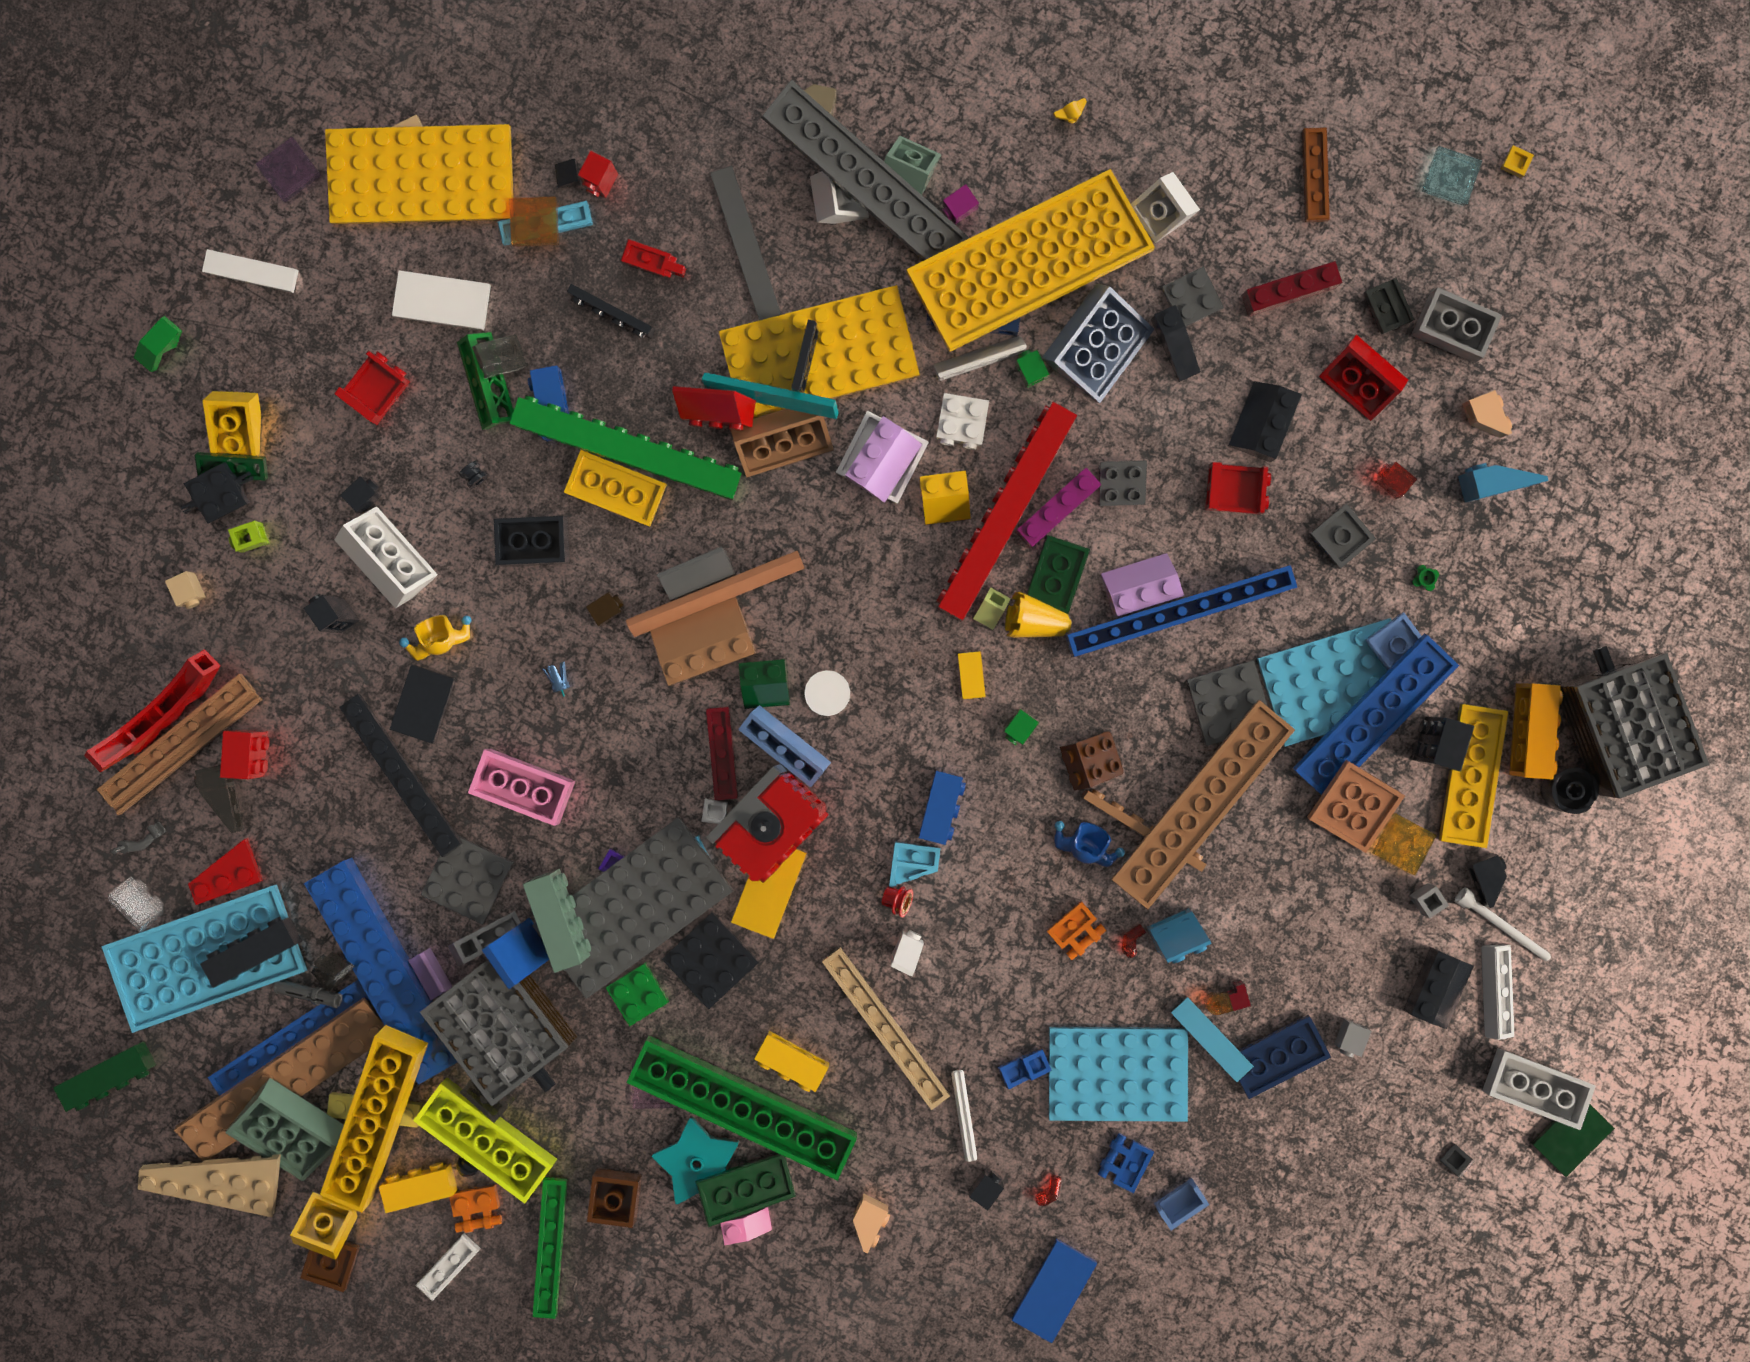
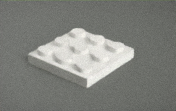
M869 411L866 412L836 474L846 478L845 474L878 425L881 417ZM907 430L905 431L919 441L922 446L888 497V500L896 504L899 503L929 443L927 440Z

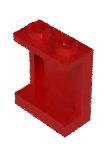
M368 350L366 353L368 358L344 389L339 387L334 394L367 420L378 425L410 381L405 378L407 373L396 365L393 368L387 364L389 359L377 351L374 354Z
M1220 462L1210 463L1208 467L1205 510L1255 515L1263 514L1265 509L1267 510L1269 507V496H1266L1267 486L1269 487L1271 483V473H1268V467L1222 465Z

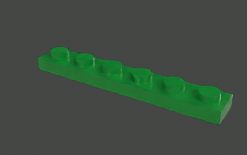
M551 1177L543 1179L533 1317L556 1319L568 1179Z

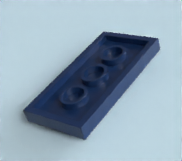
M1306 1015L1239 1049L1240 1053L1254 1066L1239 1082L1247 1098L1251 1099L1331 1058L1311 1017Z

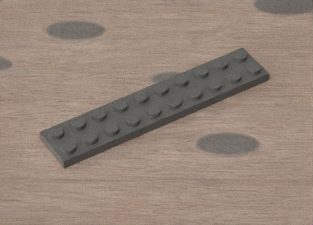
M790 80L762 115L761 119L923 261L969 238L793 80Z

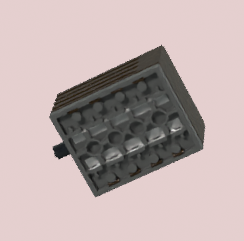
M1607 646L1593 650L1599 666L1598 670L1559 684L1561 686L1560 691L1563 693L1562 708L1586 771L1597 780L1600 796L1621 799L1710 765L1667 653L1639 654L1613 664Z
M489 960L485 961L420 1011L421 1015L491 1106L531 1076H533L544 1092L550 1090L556 1083L544 1066L566 1050L578 1037L530 974L508 989Z

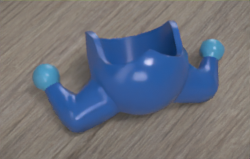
M1062 821L1055 823V847L1071 852L1082 863H1097L1101 866L1109 867L1118 857H1123L1125 854L1124 849L1118 847L1114 853L1107 854L1106 851L1111 842V837L1104 829L1095 824L1083 822L1076 829L1073 836L1064 837L1062 833L1065 827Z

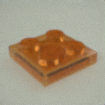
M556 197L509 198L511 245L513 247L559 245Z

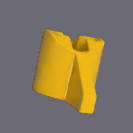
M1085 98L1073 101L1054 112L1053 115L1055 118L1067 120L1071 124L1075 123L1082 114L1087 101Z

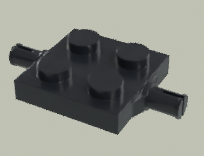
M224 462L183 483L191 496V501L181 505V510L190 506V508L183 511L184 514H188L197 509L201 512L207 524L250 503L244 493L243 485L253 481L254 478L251 476L244 479L251 475L249 471L237 477L230 470L227 463Z

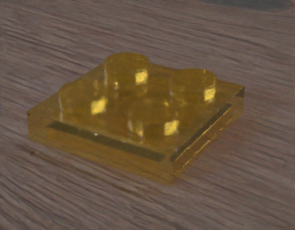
M1393 813L1372 854L1415 876L1437 835Z

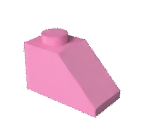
M768 1207L720 1223L724 1245L746 1242L772 1230Z

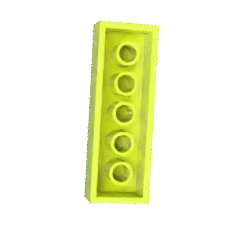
M449 1078L440 1083L413 1120L524 1204L557 1161V1158Z

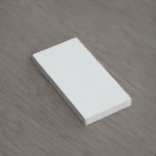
M399 270L392 316L484 331L491 285Z

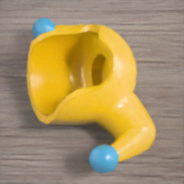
M446 615L430 617L414 627L415 635L419 642L417 647L409 644V640L405 637L399 640V644L417 661L423 660L431 654H444L453 645L463 643L470 638V623L472 619L470 616H464L461 620L463 623L462 629L456 630L452 628Z

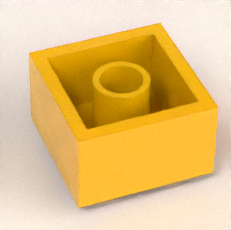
M312 1192L290 1234L292 1242L336 1260L358 1217L357 1212L352 1208Z

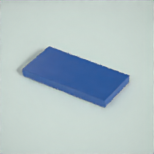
M530 917L482 949V952L508 989L515 986L549 960L543 940L532 925L534 923Z
M1056 1239L1011 1318L1012 1321L1053 1343L1094 1271L1097 1261Z

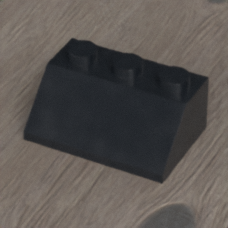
M1253 381L1228 446L1270 463L1276 460L1302 394L1279 385Z
M1430 947L1403 1010L1416 1018L1447 1029L1474 966Z

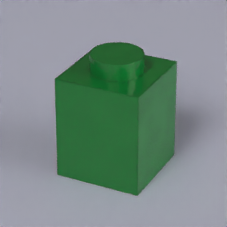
M1029 349L1018 355L1019 359L1016 360L1015 365L1026 388L1048 379L1049 373L1038 350L1031 352Z
M1018 709L1003 730L1007 734L1005 738L1015 746L1018 742L1023 745L1039 722L1023 710Z

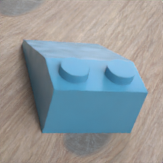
M1487 463L1465 469V474L1458 476L1465 503L1549 481L1548 476L1498 465L1487 467Z

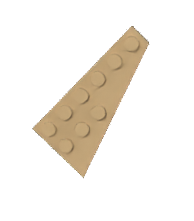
M281 1154L272 1155V1157L268 1158L253 1156L251 1159L242 1160L237 1157L204 1160L202 1163L186 1161L178 1165H171L170 1163L143 1165L139 1169L138 1190L272 1217L276 1209Z

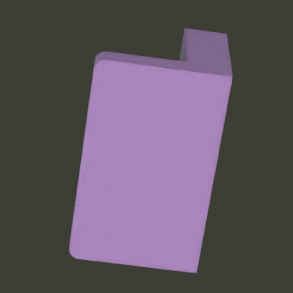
M431 948L408 960L430 1000L452 988Z

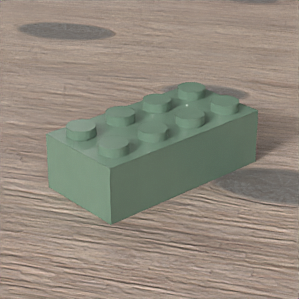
M560 869L534 877L523 884L554 973L581 964L590 956L589 952H591L590 943L587 938L584 939L582 933L584 929L582 920L576 916L574 910L576 908L575 900L572 895H569L566 888L568 886L567 878L564 873H561Z

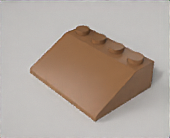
M736 596L650 631L668 686L678 684L757 654Z

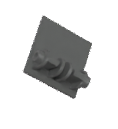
M1147 460L1100 462L1098 470L1102 485L1100 486L1099 506L1146 505Z

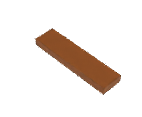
M1327 127L1304 128L1302 130L1305 222H1328L1330 220Z

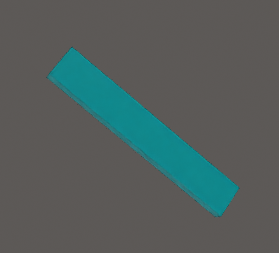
M704 373L702 377L705 389L736 391L756 400L757 403L837 419L839 414L835 399L711 373Z

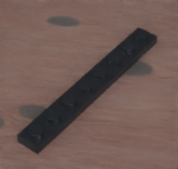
M357 694L341 705L339 708L441 857H445L462 845V841L362 695Z

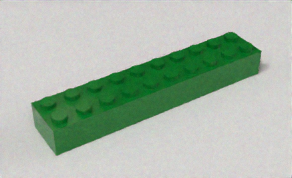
M648 1036L626 1082L837 1181L857 1140L856 1131L652 1036Z

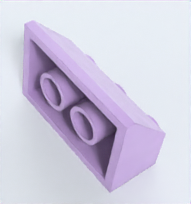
M883 416L845 474V477L885 503L922 444L903 428Z
M1167 553L1101 574L1114 618L1184 596L1178 574Z

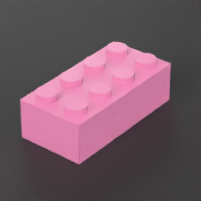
M485 749L468 793L556 826L561 822L576 781L493 749Z

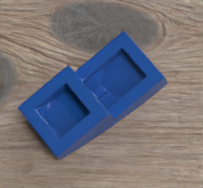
M1043 1049L1031 1052L997 1067L1007 1089H1011L1027 1080H1034L1052 1071Z

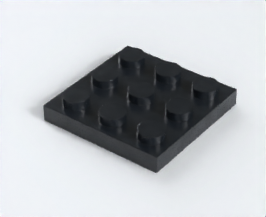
M711 912L662 958L665 964L708 1010L760 962L714 912Z

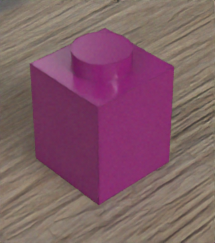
M965 184L943 200L944 208L942 212L949 220L952 219L956 225L978 210L979 202Z

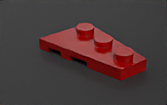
M248 838L242 840L188 883L195 905L263 881Z

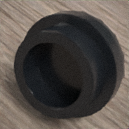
M459 1157L456 1168L461 1176L469 1177L478 1172L476 1167L464 1158Z

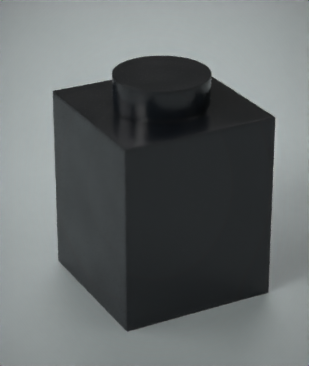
M360 476L340 496L355 512L363 514L382 494L378 491L380 487L373 479Z
M984 1169L968 1190L969 1198L988 1211L1004 1190L1002 1177L993 1170L988 1172Z

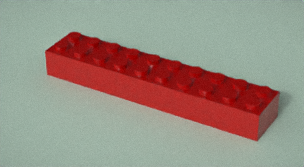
M1052 402L1050 407L1045 405L1037 420L1041 424L1039 427L1034 425L1026 439L1029 442L1028 447L1022 446L1015 459V462L1018 463L1017 467L1011 466L1004 479L1007 485L1004 489L1002 487L998 489L992 502L996 503L994 508L988 507L981 520L984 526L982 529L977 528L970 540L973 546L970 550L967 548L964 550L958 561L962 565L959 570L954 568L947 581L951 584L947 591L943 589L936 601L940 604L937 609L960 622L964 620L1074 423L1077 414L1055 402Z

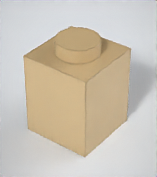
M186 571L165 581L176 606L190 609L200 604L199 601L206 598L197 576L193 572Z

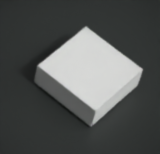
M705 799L702 822L719 824L726 817L728 802Z

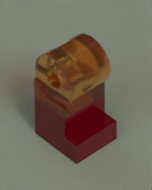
M1242 980L1234 982V989L1222 993H1208L1204 999V1005L1207 1010L1213 1015H1221L1250 1007L1248 993Z

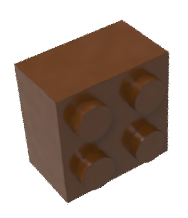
M597 1168L592 1176L587 1222L633 1228L637 1220L642 1174Z

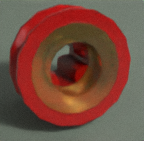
M904 886L900 887L899 890L887 887L881 903L883 906L891 908L892 914H899L903 918L908 913L912 904L913 890H906Z

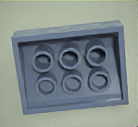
M1096 284L1042 356V359L1096 402L1101 403L1152 334L1154 328L1110 286Z

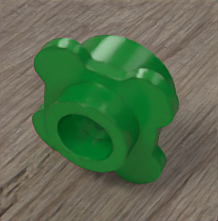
M1425 565L1418 566L1417 576L1412 581L1415 587H1424L1427 591L1434 590V584L1439 577L1438 570L1426 568Z

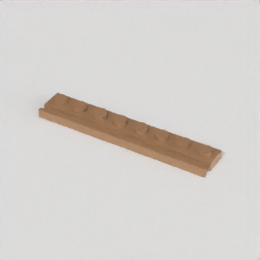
M238 674L97 789L110 807L115 809L117 815H122L263 699L258 696L256 690L243 674Z

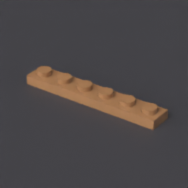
M1094 788L1091 792L1085 790L1081 796L1143 836H1146L1154 827L1152 825L1149 829L1142 824L1144 820L1134 813L1128 816L1123 812L1125 808L1115 801H1112L1111 804L1103 800L1105 795ZM1197 852L1187 862L1201 872L1207 865L1201 861L1203 856Z

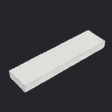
M208 249L202 272L205 274L294 293L299 272L294 268Z

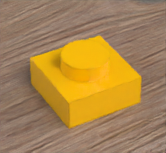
M1513 145L1510 147L1500 169L1522 178L1525 176L1534 155Z

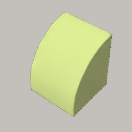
M990 588L973 619L993 630L1011 598Z

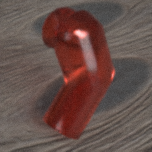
M1138 924L1123 935L1121 949L1128 958L1136 956L1137 939L1146 934L1141 924Z
M1050 1176L1049 1187L1040 1191L1035 1197L1037 1205L1047 1206L1058 1199L1062 1177Z

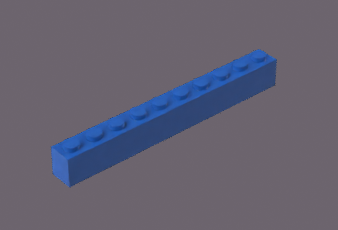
M1291 565L1080 630L1065 635L1071 657H1076L1297 588Z

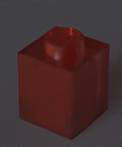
M1393 462L1389 465L1386 463L1378 471L1379 477L1375 482L1395 499H1399L1406 494L1417 481V478L1398 462Z

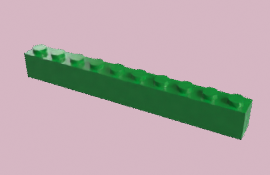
M525 395L524 399L520 397L517 399L510 425L733 501L742 474L738 472V467L727 463H725L724 467L717 465V460L707 456H703V459L694 457V452L681 448L680 452L673 450V445L663 441L655 444L650 442V437L637 433L636 437L627 434L628 430L622 427L615 426L614 429L605 427L606 422L595 418L592 419V422L583 419L584 415L574 411H570L569 414L561 412V407L548 403L547 407L538 404V399Z

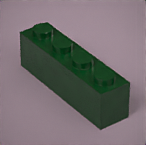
M145 1041L53 1087L65 1112L73 1108L77 1112L90 1105L88 1100L95 1097L96 1101L110 1095L108 1090L115 1087L118 1091L129 1085V1079L136 1077L139 1080L151 1074L149 1069L156 1066V1063Z

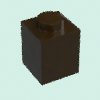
M611 592L606 593L586 606L597 626L600 627L624 613L622 599L618 594L614 595Z

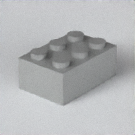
M1437 287L1429 293L1411 336L1475 363L1484 358L1502 315Z

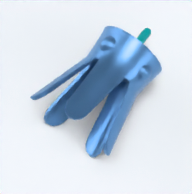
M565 661L560 663L561 678L554 665L547 667L549 675L542 668L552 685L553 693L561 691L564 697L563 690L570 688L566 676Z

